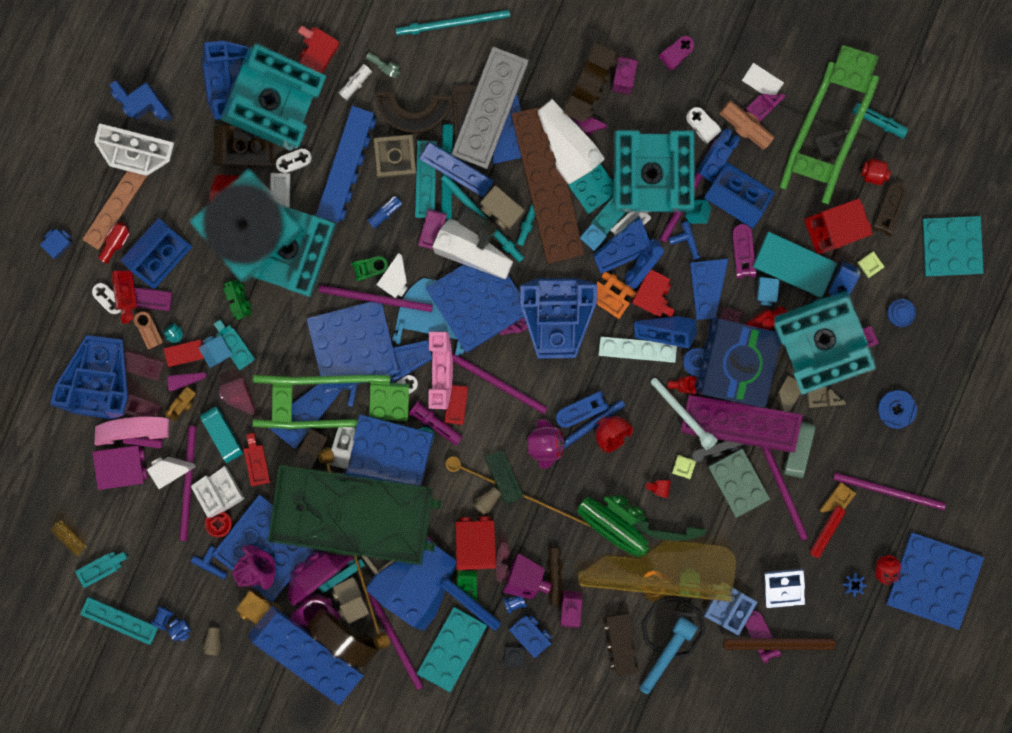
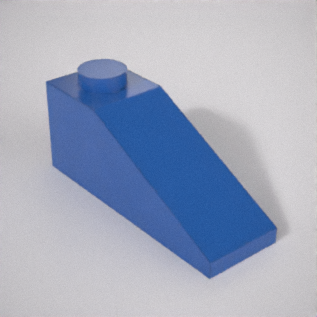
M677 316L634 322L636 339L689 349L697 336L695 319Z

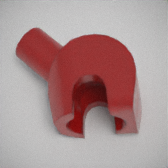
M696 376L679 377L678 381H668V388L678 389L680 393L696 394L695 383L697 378Z
M656 480L654 483L648 482L646 489L653 491L658 496L668 498L671 480Z

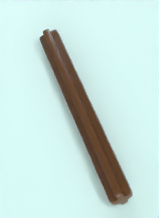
M725 638L723 647L726 650H834L836 642L834 639Z

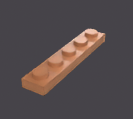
M127 171L82 240L100 250L108 232L120 220L148 176Z

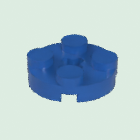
M900 390L887 392L878 404L879 418L888 427L895 429L904 428L911 424L916 417V403L907 392ZM897 404H900L902 413L898 412V414L895 415L894 410H892V407L896 406Z

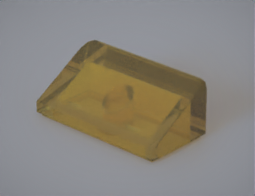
M57 521L51 528V532L74 555L79 556L87 548L62 521Z

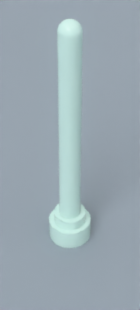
M653 378L651 384L700 437L701 445L706 450L713 447L717 442L716 437L713 434L706 433L657 378Z

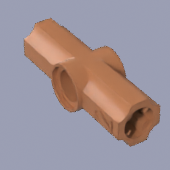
M731 100L727 102L719 113L734 125L739 135L744 138L748 137L763 150L770 145L775 137L760 125L759 120L752 113L744 112Z

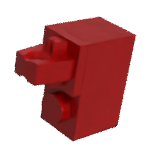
M301 25L298 33L305 37L303 42L309 48H304L301 52L299 63L322 74L340 46V42L318 28L312 27L311 30H308Z
M650 270L639 287L632 304L653 315L661 316L664 313L672 317L675 310L666 306L668 301L662 297L663 294L667 295L671 284H669L670 279Z

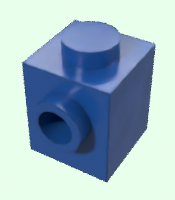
M51 229L44 236L46 239L40 246L53 259H57L72 244L69 240L71 236L64 229L62 231L60 229Z

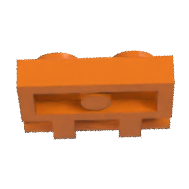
M606 271L602 275V278L607 281L605 286L597 282V305L619 319L630 304L624 300V297L628 295L634 298L637 292L618 280L615 274L611 275ZM612 285L621 290L619 296L610 290Z

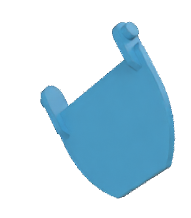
M423 278L415 283L404 296L403 300L433 305L432 312L400 307L395 330H398V334L394 333L393 341H396V344L401 342L403 329L427 334L429 332H448L450 338L457 339L426 290L436 280ZM459 341L455 353L457 356L464 353V349Z

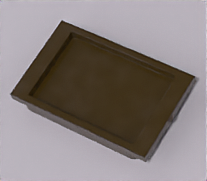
M478 85L453 86L455 144Z

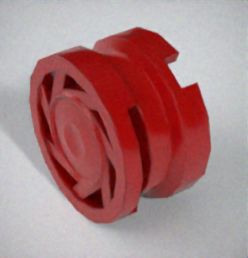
M226 511L211 518L206 517L205 519L206 531L214 537L225 536L233 526L232 517Z

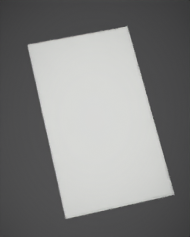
M754 63L742 80L760 93L776 95L784 83Z

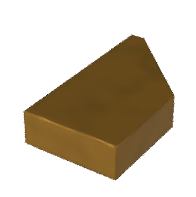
M840 482L819 511H833L836 506H841L845 509L856 493Z

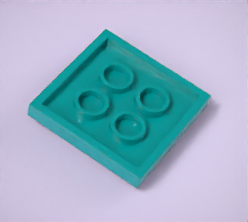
M981 216L922 219L925 277L983 274Z

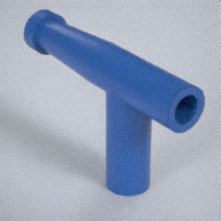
M689 221L681 223L684 233L670 237V244L673 245L687 240L693 260L700 258Z
M210 545L203 560L195 555L191 560L193 564L225 580L228 573H224L210 564L213 558L212 554L217 548Z

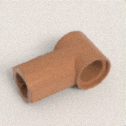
M141 311L136 314L134 323L138 327L147 348L151 349L163 343L153 321L152 314L148 311ZM140 315L148 317L147 325L140 324Z

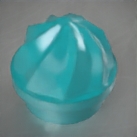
M175 323L163 331L165 339L171 343L180 342L182 339L181 327Z

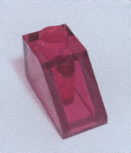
M243 378L220 386L221 390L218 392L222 402L225 401L227 405L250 415L256 414Z

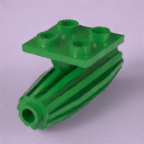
M621 494L606 496L604 500L608 502V507L590 497L583 500L577 509V513L596 532L616 547L637 558L640 556L644 557L650 549L648 547L649 542L633 526L647 518L641 508L630 505L628 503L629 500Z

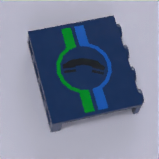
M713 318L708 326L709 336L704 344V358L700 362L699 368L701 371L695 383L696 393L766 408L781 344L778 332Z

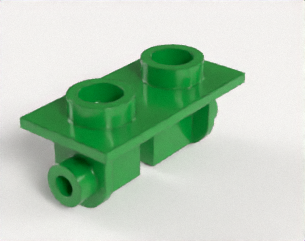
M240 279L225 283V288L223 289L227 300L234 299L235 303L229 305L233 317L239 320L251 316V305L247 301L245 288Z

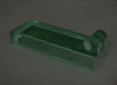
M503 450L486 456L484 459L504 504L509 505L522 499L523 494Z

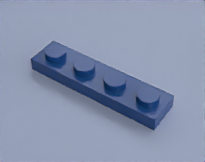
M428 141L418 156L420 160L482 197L485 196L494 182L492 178Z

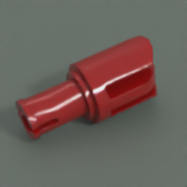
M117 222L105 237L106 245L98 256V259L108 264L114 252L121 249L129 236V228L125 223Z

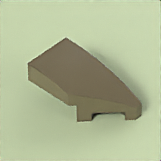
M790 376L786 377L777 397V401L784 412H790L801 393L797 381Z
M826 387L806 393L807 408L846 405L843 399H840L833 390Z

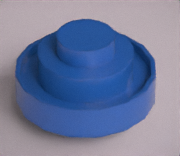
M905 299L893 301L887 310L889 321L897 327L910 325L916 316L914 305Z
M695 348L686 353L683 365L687 373L693 376L700 375L701 370L699 366L705 353L703 349Z

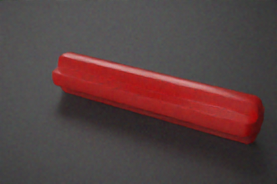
M841 506L835 507L810 550V554L813 557L819 558L845 515L846 510Z

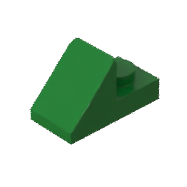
M458 571V587L475 601H477V571Z

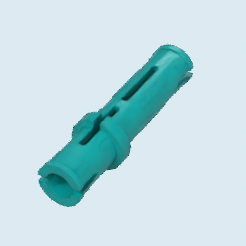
M859 102L856 103L852 111L853 114H857L861 105ZM867 108L863 117L867 121L883 128L885 132L889 131L904 139L909 129L895 122L893 118L890 117L889 119Z

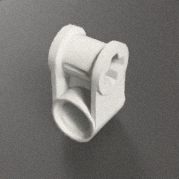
M696 107L688 111L686 115L687 122L706 144L721 132L720 127L701 108ZM692 112L694 114L699 113V121L692 120Z

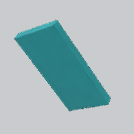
M767 232L752 267L816 297L823 298L837 263Z

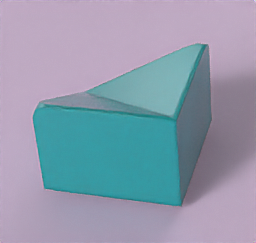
M694 200V210L686 212L685 215L689 223L708 224L711 205L708 200Z

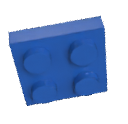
M117 81L110 84L112 88L111 94L116 100L123 103L121 108L130 118L134 117L138 120L150 110L160 120L163 119L168 122L173 118L149 84H143L131 94H128L123 85Z

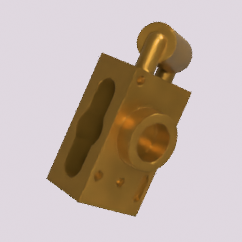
M187 386L170 406V409L166 411L165 416L173 421H177L183 411L188 412L193 406L192 400L197 395V392Z

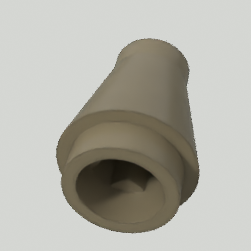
M493 487L475 499L476 502L473 506L482 515L490 512L501 494Z
M208 628L202 649L204 650V655L219 656V651H221L219 628Z

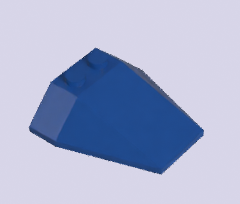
M226 41L203 43L202 70L207 104L214 120L221 119L228 101L230 86L240 71L247 50L250 48L248 46ZM264 97L265 102L270 100L269 97Z
M537 278L520 285V305L538 359L576 358L597 304V283L577 278Z
M86 335L56 383L50 405L78 415L107 419L123 416L128 400L123 340Z
M435 545V552L424 551L422 565L394 561L374 576L366 586V590L389 611L412 627L424 631L436 617L446 592L440 583L444 578L451 579L457 560Z

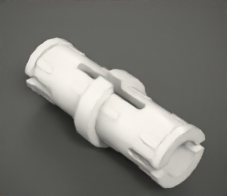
M363 64L353 77L350 76L348 78L349 81L338 93L345 100H348L358 88L362 87L361 84L372 71Z

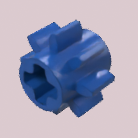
M853 573V577L846 575L848 580L846 583H842L843 586L848 588L845 593L848 594L852 591L853 597H856L858 592L864 594L862 588L867 587L866 584L862 583L864 577L861 576L858 579L856 573ZM852 581L858 582V583H857V586H858L857 589H855L854 587L851 588V587H852V584H851Z
M176 618L169 623L171 628L167 631L175 642L179 639L183 642L190 637L188 633L191 631V628L185 619L179 621Z

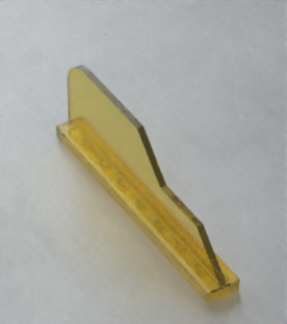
M665 541L641 559L605 556L585 571H579L578 580L580 586L732 601L736 559L734 554L723 546Z

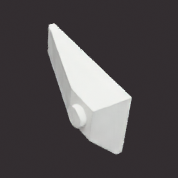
M552 99L538 110L544 132L548 135L551 144L549 147L554 153L557 170L567 184H570L592 171L605 158L587 135L568 115L563 113L564 111Z
M448 219L443 225L433 245V250L437 255L505 280L513 264V261L472 228L453 219Z

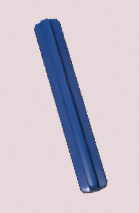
M448 578L443 579L440 585L444 590L491 629L497 630L500 627L501 623L451 580Z

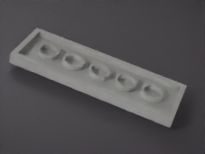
M492 47L453 149V156L488 169L529 60Z

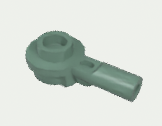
M370 52L367 54L366 59L378 65V68L385 74L393 78H397L401 74L399 65L393 62L387 64Z

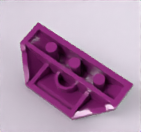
M325 550L312 552L309 558L303 563H298L290 574L287 599L294 607L354 558L351 555Z

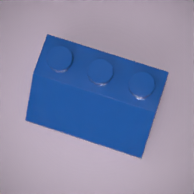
M726 162L704 198L744 224L754 228L775 192Z
M158 218L121 261L131 272L155 289L189 252L192 246L162 219Z

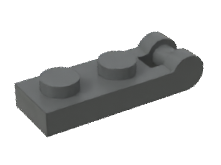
M722 441L716 443L708 450L704 447L695 449L691 457L699 462L706 455L711 454L712 457L722 455L723 450L730 449V452L739 450L743 444Z

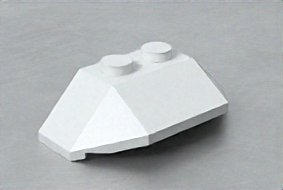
M100 123L94 141L110 167L145 176L150 175L170 162L174 146L173 142Z

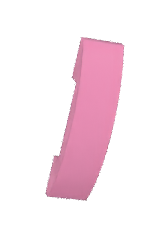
M429 332V351H432V389H429V409H448L453 379L450 337L448 332Z
M130 417L108 421L95 427L94 444L96 446L114 444V440L146 436L150 439L169 437V419L162 417Z

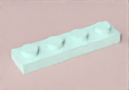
M600 337L599 356L675 363L677 346L644 340Z

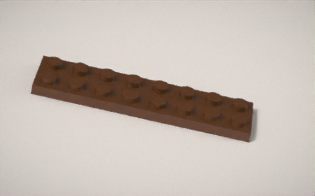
M541 107L510 115L546 264L584 255L581 239H579L580 234L568 184L555 165L556 159L553 151L550 150L549 145L551 144L548 135L544 132L538 110Z

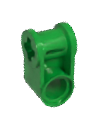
M377 256L352 262L351 266L354 267L356 274L355 281L365 280L385 273L389 268L388 260L385 257ZM381 259L384 261L385 266L379 271L376 269L375 263Z

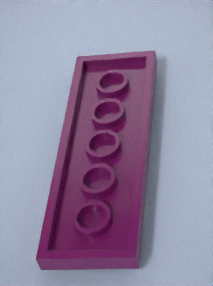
M689 395L686 411L706 433L713 434L716 439L796 453L803 415ZM683 419L681 433L697 435Z

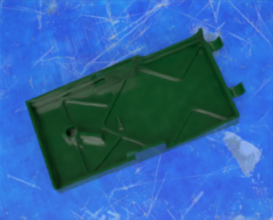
M279 465L268 542L422 565L424 551L435 552L436 543L426 542L431 508L441 509L442 501L432 499L434 488Z

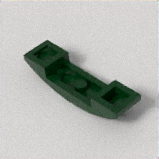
M646 520L633 525L644 534L671 541L689 540L706 534V529L686 526L685 534L648 529L649 521Z

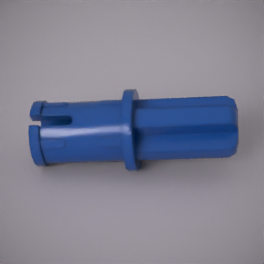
M394 196L383 207L380 206V209L367 221L376 229L386 218H390V215L402 205V202L398 197Z

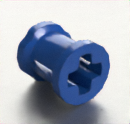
M515 595L510 598H503L509 614L518 608L527 607L524 597Z
M158 606L157 615L150 624L166 631L170 616H173L174 612L165 607Z

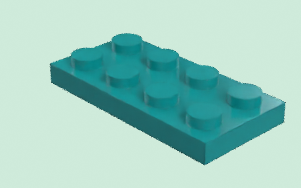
M453 607L417 674L451 692L485 631L487 624Z

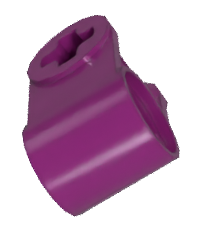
M683 36L672 46L670 45L658 57L672 71L693 51L694 41L688 36ZM682 41H684L685 43H686V42H690V44H689V48H690V49H688V50H687L686 48L681 49V47H682V43H681V42H682Z

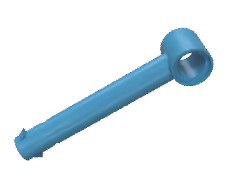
M682 616L679 618L673 628L674 636L639 687L643 693L649 694L684 640L690 641L698 628L697 625Z

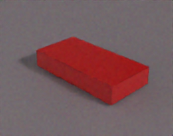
M202 340L164 348L168 367L204 359L199 350L203 345Z
M452 385L450 401L445 414V423L464 425L468 387Z

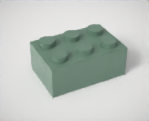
M742 448L707 466L736 518L770 500Z

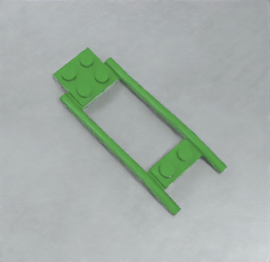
M842 45L837 62L829 61L823 81L791 150L779 186L780 188L787 189L791 174L795 172L828 183L821 202L829 204L843 162L879 80V77L872 75L879 56ZM830 82L866 93L834 165L799 153Z
M254 375L253 383L273 384L272 420L253 419V427L282 429L357 427L358 419L292 421L293 385L371 382L370 417L385 421H408L409 384L390 383L389 375L312 377Z

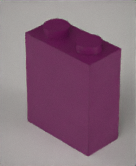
M136 445L92 452L98 490L146 483L148 471L147 467L144 468L143 464L146 456L144 448L141 449V446Z

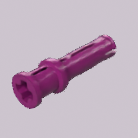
M418 400L408 414L415 416L421 421L422 425L430 426L457 446L463 436L434 416V411L426 409Z

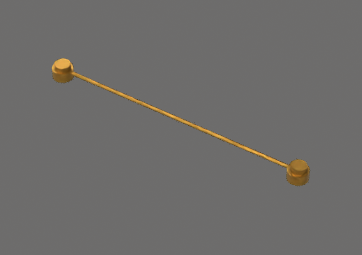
M328 447L318 452V459L320 463L326 464L328 472H331L329 463L334 462V454L331 448ZM354 556L377 632L376 637L373 639L374 645L380 649L390 646L387 633L379 632L357 556Z
M451 456L446 461V468L451 472H456L459 469L465 470L484 480H487L515 494H518L535 503H538L566 517H569L575 521H578L586 526L591 527L585 521H582L576 517H573L565 512H562L556 508H553L545 503H542L534 498H531L525 494H522L514 489H511L503 484H500L494 480H491L483 475H480L472 470H469L461 466V461L456 456Z

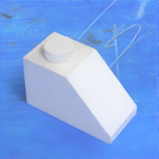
M399 253L377 283V286L395 298L398 295L402 297L408 289L405 286L407 278L403 256Z
M338 427L332 447L334 462L329 463V465L344 469L348 468L356 427Z
M160 457L151 462L152 467L147 469L158 489H161L196 466L193 463L172 457H167L163 460Z

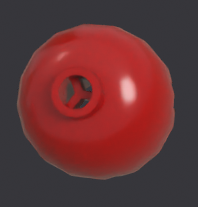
M618 416L604 417L598 422L599 426L595 432L596 443L604 453L606 451L610 453L625 443L623 439L626 436L631 437L634 428L624 418Z

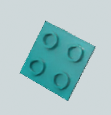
M601 164L568 184L588 214L614 196L613 181Z

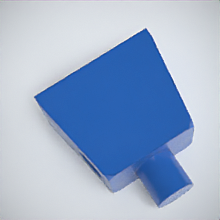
M842 261L829 286L831 296L847 290L851 294L860 277V269ZM838 286H844V289H838Z

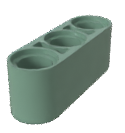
M802 422L796 453L788 452L784 475L803 479L816 425Z

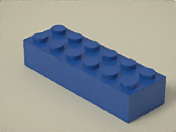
M273 605L248 634L253 644L339 706L364 677L358 667H351L341 657L337 659L329 652L330 649L320 641L312 638L309 631Z

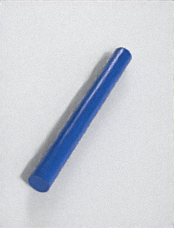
M622 400L618 401L564 439V449L598 426V422L604 417L609 418L625 407Z

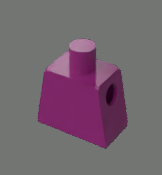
M618 55L612 92L631 95L638 60Z
M518 554L512 563L503 592L533 599L538 590L548 594L552 583L542 580L545 572L544 568Z
M563 590L560 627L580 628L582 592Z

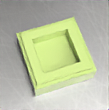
M874 251L857 262L867 278H870L884 268V265Z
M677 455L672 473L691 479L696 461Z

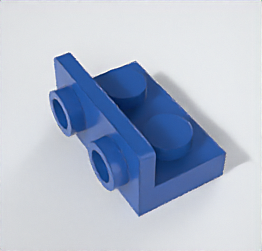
M525 614L509 631L536 658L544 649L552 644L550 641L552 637L545 629L541 631L537 627L539 623L532 615L528 617Z

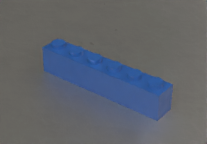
M354 106L351 107L316 214L317 217L338 224L340 220L344 221L347 210L344 208L346 202L350 203L353 194L350 189L352 184L357 182L359 173H356L358 165L362 166L365 158V155L362 154L364 147L368 148L371 137L368 134L370 129L374 130L377 121L374 118V113Z

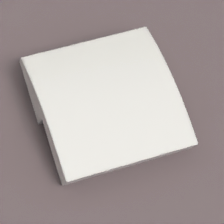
M225 466L210 477L205 476L191 486L208 518L226 511L245 499L229 469Z

